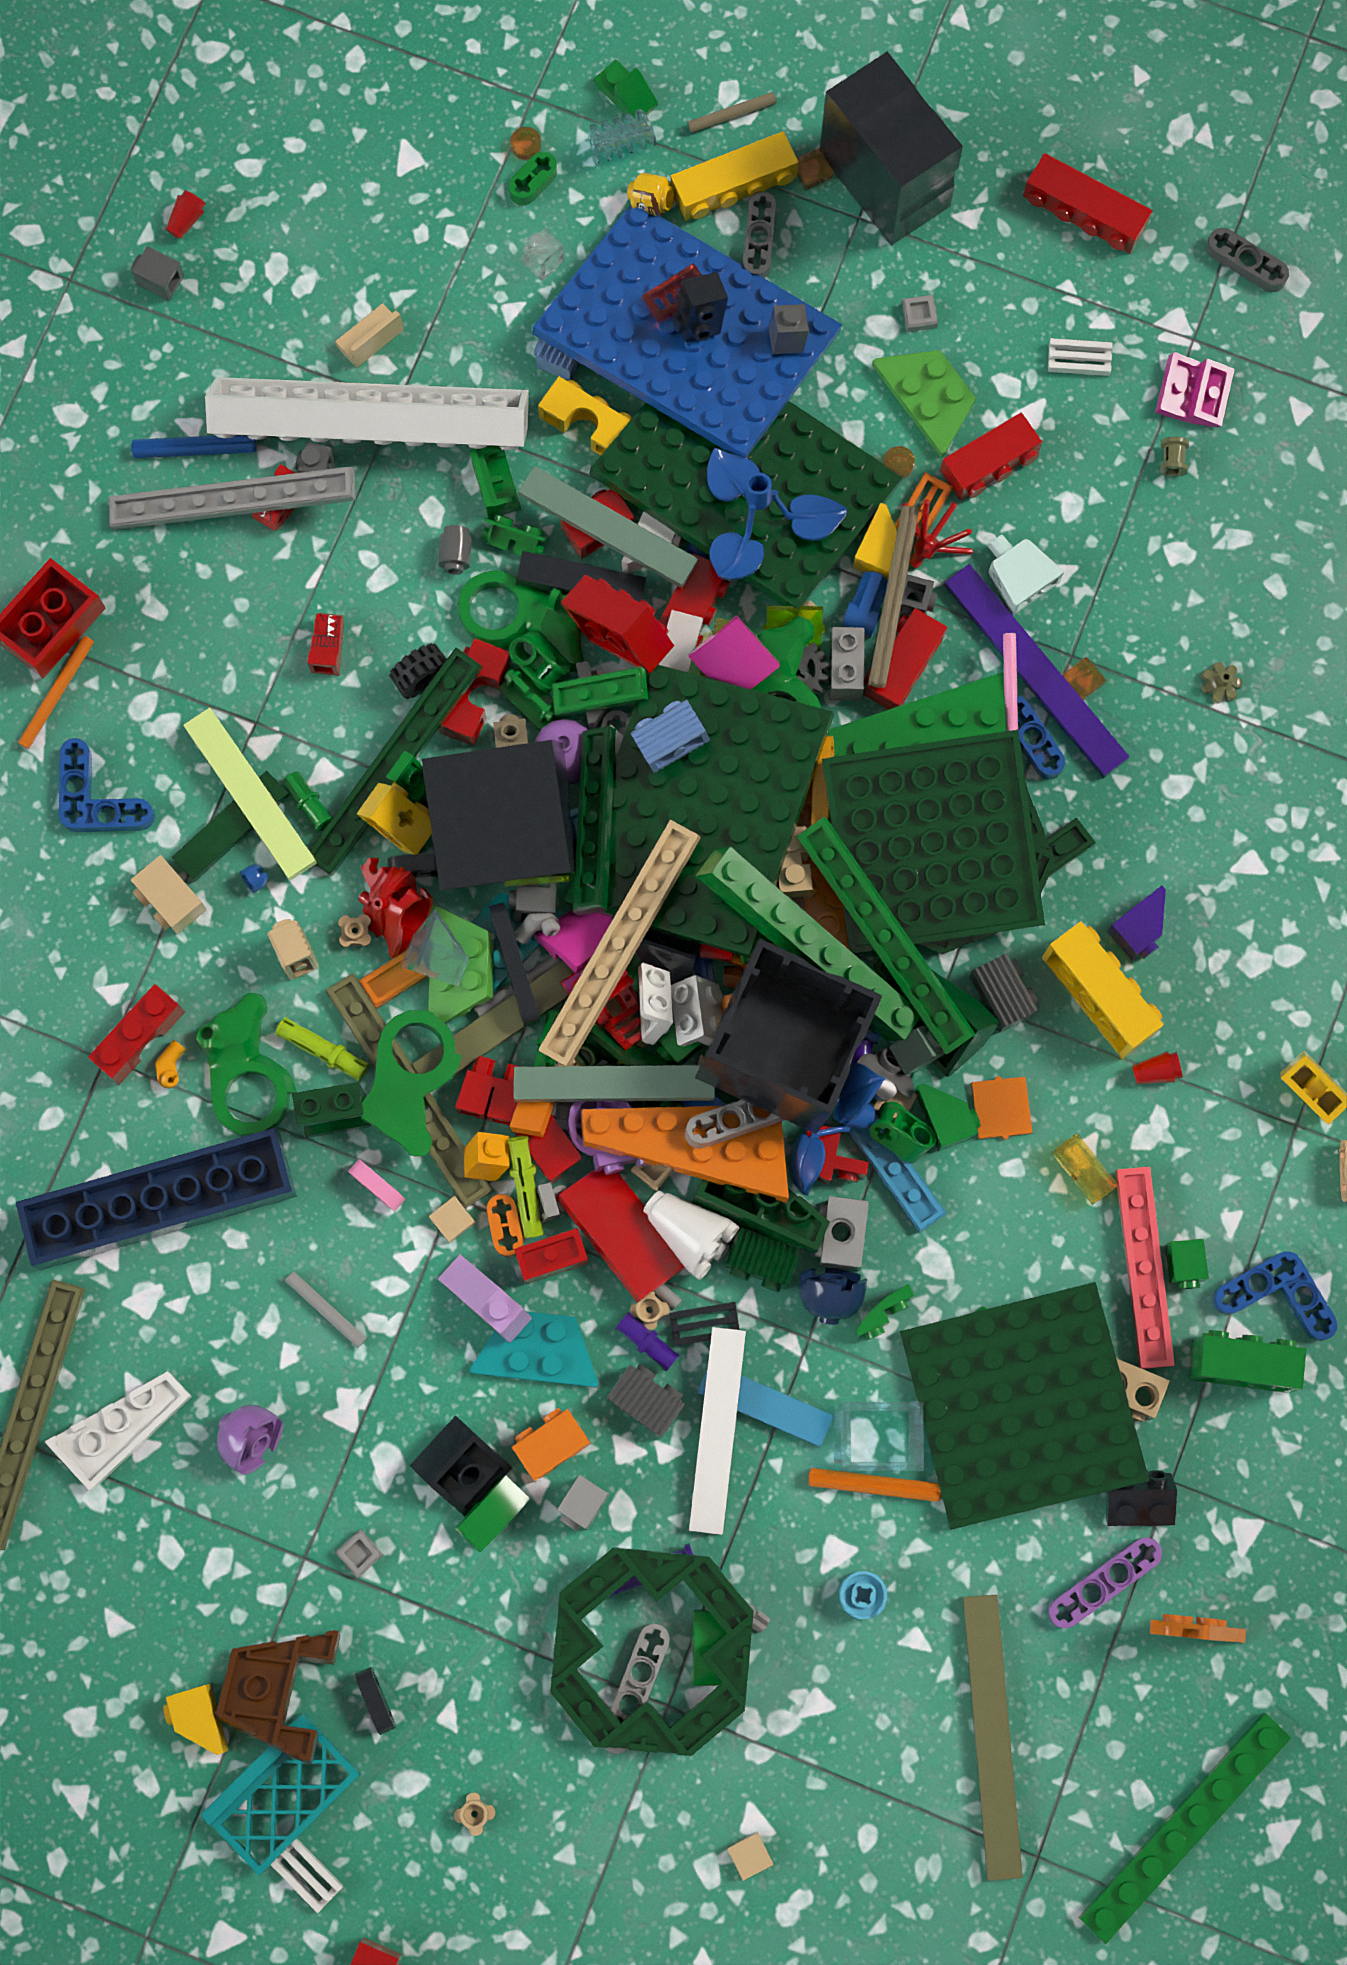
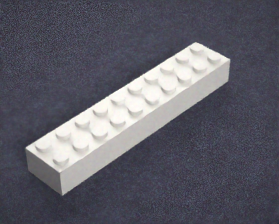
M216 377L205 396L207 433L216 434L219 438L247 435L248 438L257 440L264 439L267 436H279L281 440L293 441L298 439V437L311 438L314 442H326L329 439H342L345 443L373 440L375 444L387 445L393 441H402L409 446H420L426 442L437 443V446L440 447L468 444L470 448L481 449L487 447V445H498L504 450H515L519 446L524 447L526 439L529 390Z

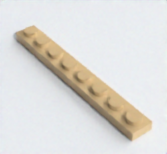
M672 820L669 821L541 1044L540 1052L564 1066L572 1064L701 838L699 835Z

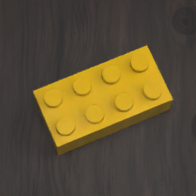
M1080 921L1053 941L1045 951L1042 959L1123 1060L1150 1040L1163 1027L1164 1024L1161 1021L1163 1017L1154 1004H1147L1140 995L1142 990L1137 982L1131 977L1127 979L1119 969L1121 964L1117 957L1110 951L1106 953L1099 944L1100 937L1091 926L1088 925L1086 927Z

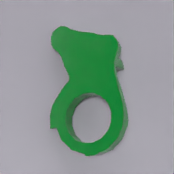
M498 570L482 572L469 579L462 588L458 601L460 621L467 634L474 639L476 638L507 650L516 638L530 631L538 632L543 635L557 652L568 660L571 665L570 672L577 671L576 663L584 662L580 643L581 630L561 604L568 594L562 595L560 590L553 588L551 594L548 595L534 587L516 584L517 577ZM499 587L506 589L515 596L519 603L517 616L512 623L502 629L490 630L482 628L474 622L470 615V606L475 596L487 588Z
M796 616L785 625L764 630L756 636L778 660L780 666L751 690L773 696H790L799 703L821 708L817 696L796 676L804 648L814 636V626L811 620Z
M257 993L245 994L235 1006L217 1014L208 1024L199 1027L196 1033L197 1045L209 1063L214 1113L229 1132L240 1137L272 1129L281 1124L289 1110L290 1094L297 1092L294 1081L288 1071L274 1060L259 1052L261 1022L267 1013L268 1007L264 997ZM249 1074H259L270 1079L277 1092L276 1104L272 1112L263 1120L254 1123L242 1122L234 1118L227 1105V1096L232 1084L240 1077Z
M408 1010L394 1016L386 1024L377 1046L374 1083L371 1091L362 1102L364 1114L361 1116V1119L374 1126L382 1135L399 1143L409 1155L414 1157L427 1155L432 1145V1137L426 1128L424 1096L452 1079L462 1059V1055L455 1052V1040L447 1024L434 1015L435 1013L427 1010ZM409 1026H421L430 1029L438 1037L442 1045V1058L434 1070L423 1074H414L405 1071L397 1064L393 1056L392 1043L395 1036L401 1030Z

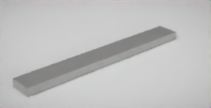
M342 467L109 496L110 527L113 530L356 501L355 471L352 467Z

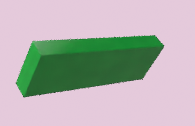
M643 667L552 684L554 713L558 717L648 701L646 670Z

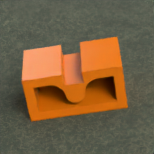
M560 1408L555 1409L542 1419L545 1424L539 1429L533 1431L529 1427L514 1438L517 1444L512 1446V1449L534 1482H537L559 1465L591 1445L568 1409L563 1412Z

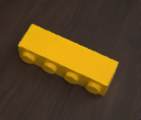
M784 131L672 174L670 175V183L674 187L675 201L684 221L692 218L700 219L712 210L720 207H731L738 200L748 196L751 197L757 192H765L766 189L776 185L784 186L789 184L797 177L798 160Z

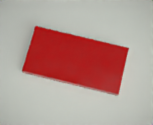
M594 1169L557 1196L558 1202L637 1303L685 1269V1266L648 1220V1215L643 1212L645 1205L619 1172L606 1175L604 1170L595 1172Z

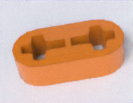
M498 1194L493 1196L487 1204V1215L493 1244L501 1256L514 1257L516 1256L514 1249L524 1246L518 1210L510 1196ZM503 1201L505 1206H511V1210L506 1212L508 1223L502 1224L499 1214H493V1209L498 1207L497 1202ZM509 1228L512 1238H518V1242L513 1244V1250L507 1251L505 1246L499 1245V1242L504 1240L503 1229Z

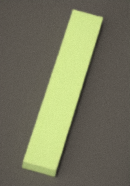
M208 708L185 723L183 726L288 879L291 881L317 864L212 709Z

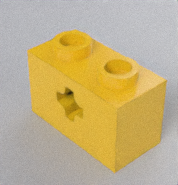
M378 783L357 812V815L402 852L417 855L432 834L429 809L418 802L413 804L407 799L409 793L399 785L392 783L390 786Z
M1304 1050L1280 1072L1281 1079L1328 1125L1347 1108V1092Z

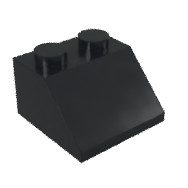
M456 1415L410 1464V1467L432 1489L464 1517L477 1503L483 1500L499 1479L507 1475L512 1469L502 1457Z

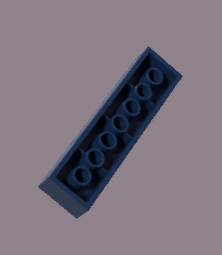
M272 1128L15 1203L31 1267L44 1270L297 1197L281 1134L276 1128Z

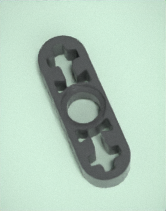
M757 192L749 200L743 256L744 268L751 272L752 275H760L763 278H766L770 273L776 214V200L768 192ZM760 203L766 204L764 220H758ZM756 230H763L768 234V239L758 243L751 238V234ZM755 252H761V265L758 270L753 269Z
M1217 228L1210 234L1206 250L1213 259L1265 291L1278 292L1285 286L1289 277V269L1285 263L1230 229ZM1225 240L1227 243L1221 249L1216 246L1217 242ZM1237 247L1238 249L1234 257L1230 256L1234 248ZM1250 254L1255 258L1256 264L1244 266L1240 262L1239 256ZM1261 263L1265 264L1264 268H1262L1259 274L1257 271ZM1275 271L1279 275L1278 278L1272 281L1269 279V276Z

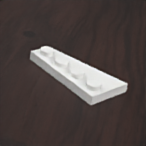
M167 1371L132 1391L124 1398L109 1404L96 1414L76 1423L61 1434L48 1439L45 1443L89 1491H93L192 1396Z

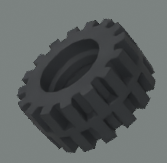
M429 643L426 646H420L418 650L411 651V654L408 656L405 655L402 661L397 662L394 665L395 668L391 669L389 677L404 698H414L424 692L447 659L435 643Z

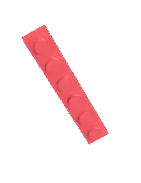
M1150 1167L1117 1169L1115 1174L1139 1368L1173 1367L1175 1364Z

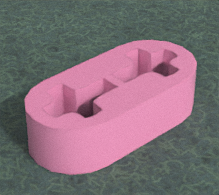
M360 1159L348 1170L357 1181L394 1212L405 1201V1198Z

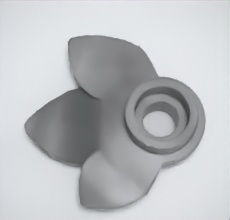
M889 1047L879 1050L875 1055L864 1054L857 1061V1063L866 1065L873 1072L885 1078L874 1095L879 1101H889L896 1092L909 1099L913 1096L914 1085L912 1079L905 1075Z

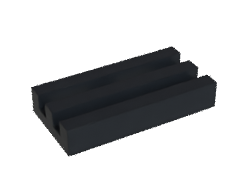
M735 1302L669 1313L675 1346L711 1341L712 1333L680 1338L679 1332L730 1323H732V1329L740 1330ZM730 1311V1316L679 1325L677 1319Z

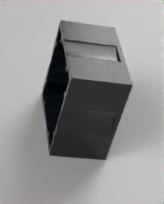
M888 51L826 91L819 154L891 246L951 206L955 187L954 177L956 170L959 168L963 146L939 115L924 100L915 85Z
M546 740L422 759L440 890L459 889L495 884L503 881L575 872L577 838L575 825L569 811V782L562 742Z
M759 939L745 965L695 1078L817 1134L835 1107L850 1072L854 1052L864 1039L883 995L842 976L821 971L803 958Z

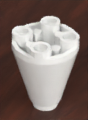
M657 1191L650 1198L643 1210L648 1215V1220L688 1272L698 1280H701L707 1274L713 1259L719 1262L730 1249L727 1243L739 1230V1226L730 1219L670 1193L664 1194L661 1191Z

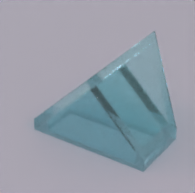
M435 908L412 936L402 968L459 987L470 956L466 955Z

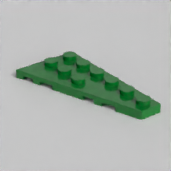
M1002 672L829 729L827 736H833L834 757L1006 731L1004 674Z

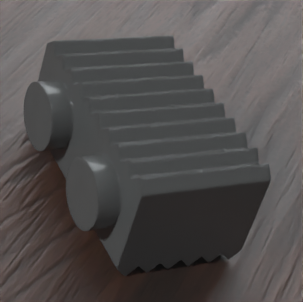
M1007 953L972 970L969 976L986 1009L1000 1021L997 1026L1000 1033L1034 1016L1038 1011L1036 1006L1039 1005L1038 998L1031 987L1026 989L1020 979L1023 976V972L1016 959L1010 960Z
M639 1364L637 1368L629 1365L606 1398L658 1437L662 1438L685 1406L680 1401L683 1394L669 1384L662 1388L655 1383L653 1379L656 1375L643 1365Z

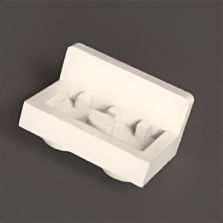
M642 963L638 967L642 1042L654 1045L663 1034L668 1032L673 1023L670 972Z
M694 975L671 985L677 1044L682 1047L697 1041L709 1046L723 1016L722 992L719 985Z

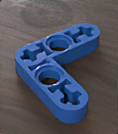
M1017 695V708H1022L1019 715L1025 723L1018 730L1021 750L1040 777L1044 779L1057 778L1065 766V757L1024 697ZM1027 730L1037 731L1041 736V742L1036 745L1028 744L1024 740V733ZM1047 745L1048 748L1045 749L1044 754L1049 760H1057L1055 770L1051 767L1044 768L1045 757L1041 752L1037 756L1034 753L1039 752Z
M78 738L68 739L63 743L60 749L59 819L68 830L73 832L141 831L153 824L155 819L154 810L144 799H91V750L83 740ZM76 747L84 753L77 758L78 767L84 769V771L74 769V760L68 755L69 753H74ZM74 777H80L84 780L82 790L76 793L69 792L67 790L69 780ZM67 799L77 801V810L82 814V817L77 818L76 823H73L67 817V815L73 814V804L71 801H67ZM107 807L115 809L116 815L113 821L110 823L99 821L98 816L102 809ZM121 807H124L127 814H135L138 808L142 807L147 815L142 816L139 822H137L134 816H124L125 822L122 823L123 814Z
M1285 1251L1275 1255L1220 1286L1213 1295L1215 1308L1223 1314L1230 1315L1280 1289L1304 1331L1311 1339L1315 1341L1329 1339L1337 1330V1320L1302 1260L1293 1252ZM1281 1258L1285 1262L1291 1261L1294 1265L1290 1269L1292 1275L1290 1276L1287 1272L1274 1277L1279 1282L1275 1285L1270 1272L1282 1265ZM1267 1265L1269 1266L1270 1272L1265 1268ZM1260 1274L1265 1278L1266 1288L1263 1292H1255L1250 1288L1249 1279L1251 1275ZM1240 1281L1244 1293L1250 1297V1300L1246 1301L1244 1294L1233 1301L1234 1308L1230 1304L1223 1305L1221 1301L1225 1297L1223 1291L1226 1290L1228 1294L1238 1291L1241 1287L1237 1285V1282ZM1305 1287L1310 1290L1312 1294L1310 1304L1304 1306L1296 1301L1295 1291L1297 1288ZM1319 1305L1321 1310L1315 1311V1314L1319 1320H1327L1326 1334L1322 1331L1316 1332L1313 1326L1317 1322L1313 1314L1306 1317L1303 1312Z

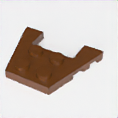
M327 1631L325 1635L309 1637V1635L296 1637V1640L276 1643V1641L232 1649L216 1712L218 1720L307 1765H312L319 1735L317 1730L284 1726L299 1661L334 1665L341 1637L339 1631Z

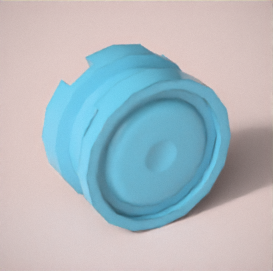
M856 1571L848 1575L841 1582L838 1591L842 1609L849 1616L860 1620L870 1619L879 1615L887 1602V1589L884 1582L876 1574L868 1571Z

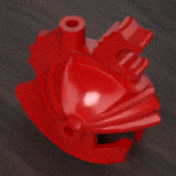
M368 858L366 863L361 865V871L363 872L362 876L365 877V881L370 887V893L363 891L359 895L358 901L364 905L362 909L364 915H367L371 920V924L368 926L369 931H372L376 937L383 936L385 938L390 958H395L405 952L419 936L432 909L433 897L425 888H421L419 891L422 898L417 894L416 880L410 870L406 871L404 867L398 869L396 866L392 868L380 867L377 870L379 858Z

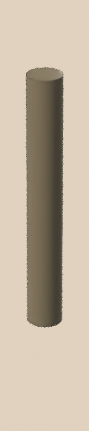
M773 92L688 121V130L692 134L776 104L775 95Z

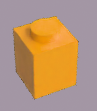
M477 1132L465 1146L464 1177L496 1182L509 1168V1144L507 1143L509 1136Z

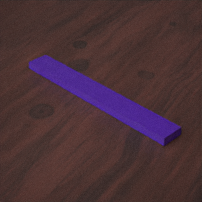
M970 564L945 581V588L1002 657L1003 634H1016L1017 675L1102 778H1105L1129 759L1130 756Z

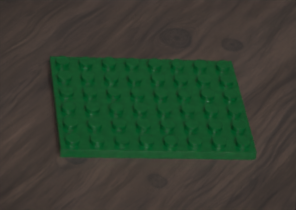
M788 401L747 458L756 464L760 473L770 477L772 490L778 491V497L790 513L792 500L802 495L822 496L836 501L847 509V515L837 528L826 538L816 541L805 540L797 536L792 530L793 520L785 518L774 500L765 509L755 511L749 540L758 541L763 545L764 558L761 566L753 574L743 579L797 615L874 518L880 503L885 504L898 488L903 477ZM648 403L642 406L590 468L589 475L709 556L710 547L718 536L728 532L738 533L742 537L745 535L749 513L746 497L741 494L734 501H722L711 493L707 482V467L714 448L724 452L727 451Z
M657 665L651 674L646 672L648 701L635 703L614 762L607 911L597 913L612 918L615 917L667 824L672 820L696 833L701 838L649 928L750 958L760 931L698 879L696 874L714 850L731 847L776 886L834 714L829 710ZM688 700L710 740L680 759H676L675 762L670 763L663 769H659L658 772L653 773L631 732L636 730L635 726L643 719H654L663 714L664 708L675 701L682 703ZM575 874L565 902L573 906Z

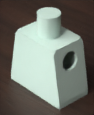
M1000 535L988 546L997 558L990 565L989 576L1006 608L1013 616L1058 585L1062 579L1063 570L1028 539H1024L1012 547L1004 535Z

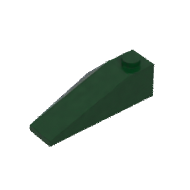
M879 957L873 966L877 975L910 1002ZM932 970L976 1034L947 1055L945 1053L932 1062L946 1077H949L986 1044L1000 1021L978 1000ZM921 1017L913 1029L926 1025Z
M596 1023L574 1058L579 1066H673L665 1059L638 1045H634L625 1051L607 1029ZM627 1101L631 1108L676 1107L679 1104V1101Z
M702 1179L692 1201L695 1205L730 1219L739 1227L817 1253L830 1224V1221L802 1196H797L789 1188V1199L785 1203L775 1200L776 1197L762 1193L757 1195L746 1192V1189L730 1184L721 1185Z

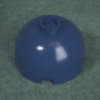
M816 1268L806 1269L800 1273L799 1293L803 1306L811 1314L820 1317L819 1321L821 1323L829 1325L839 1324L840 1319H846L856 1314L864 1302L867 1279L860 1280L861 1275L858 1273L834 1268H826V1273L815 1274Z

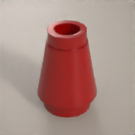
M184 190L182 195H178L165 230L174 237L182 239L205 213L203 208L206 203L193 193Z
M1166 1051L1137 1065H1132L1137 1085L1142 1083H1176L1175 1079L1183 1078L1177 1052L1169 1054Z

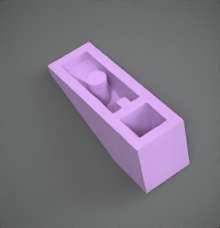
M459 1255L438 1278L442 1284L509 1343L532 1319L517 1302L462 1255Z

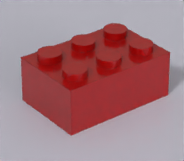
M49 558L0 613V645L44 679L106 607L95 592L52 558Z
M584 575L561 602L589 642L636 667H643L649 674L675 646L667 635L669 630L654 617L655 610L649 603L642 599L639 602L634 600L623 589L614 590L610 584L601 578L595 580Z

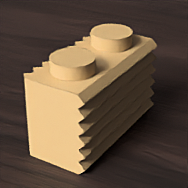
M284 919L272 926L273 930L269 931L267 935L283 970L290 980L297 979L318 969L319 964L297 921Z

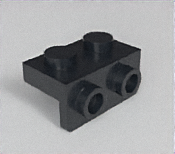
M1153 1470L1148 1472L1149 1482L1108 1491L1106 1498L1107 1526L1175 1525L1177 1487L1172 1474Z

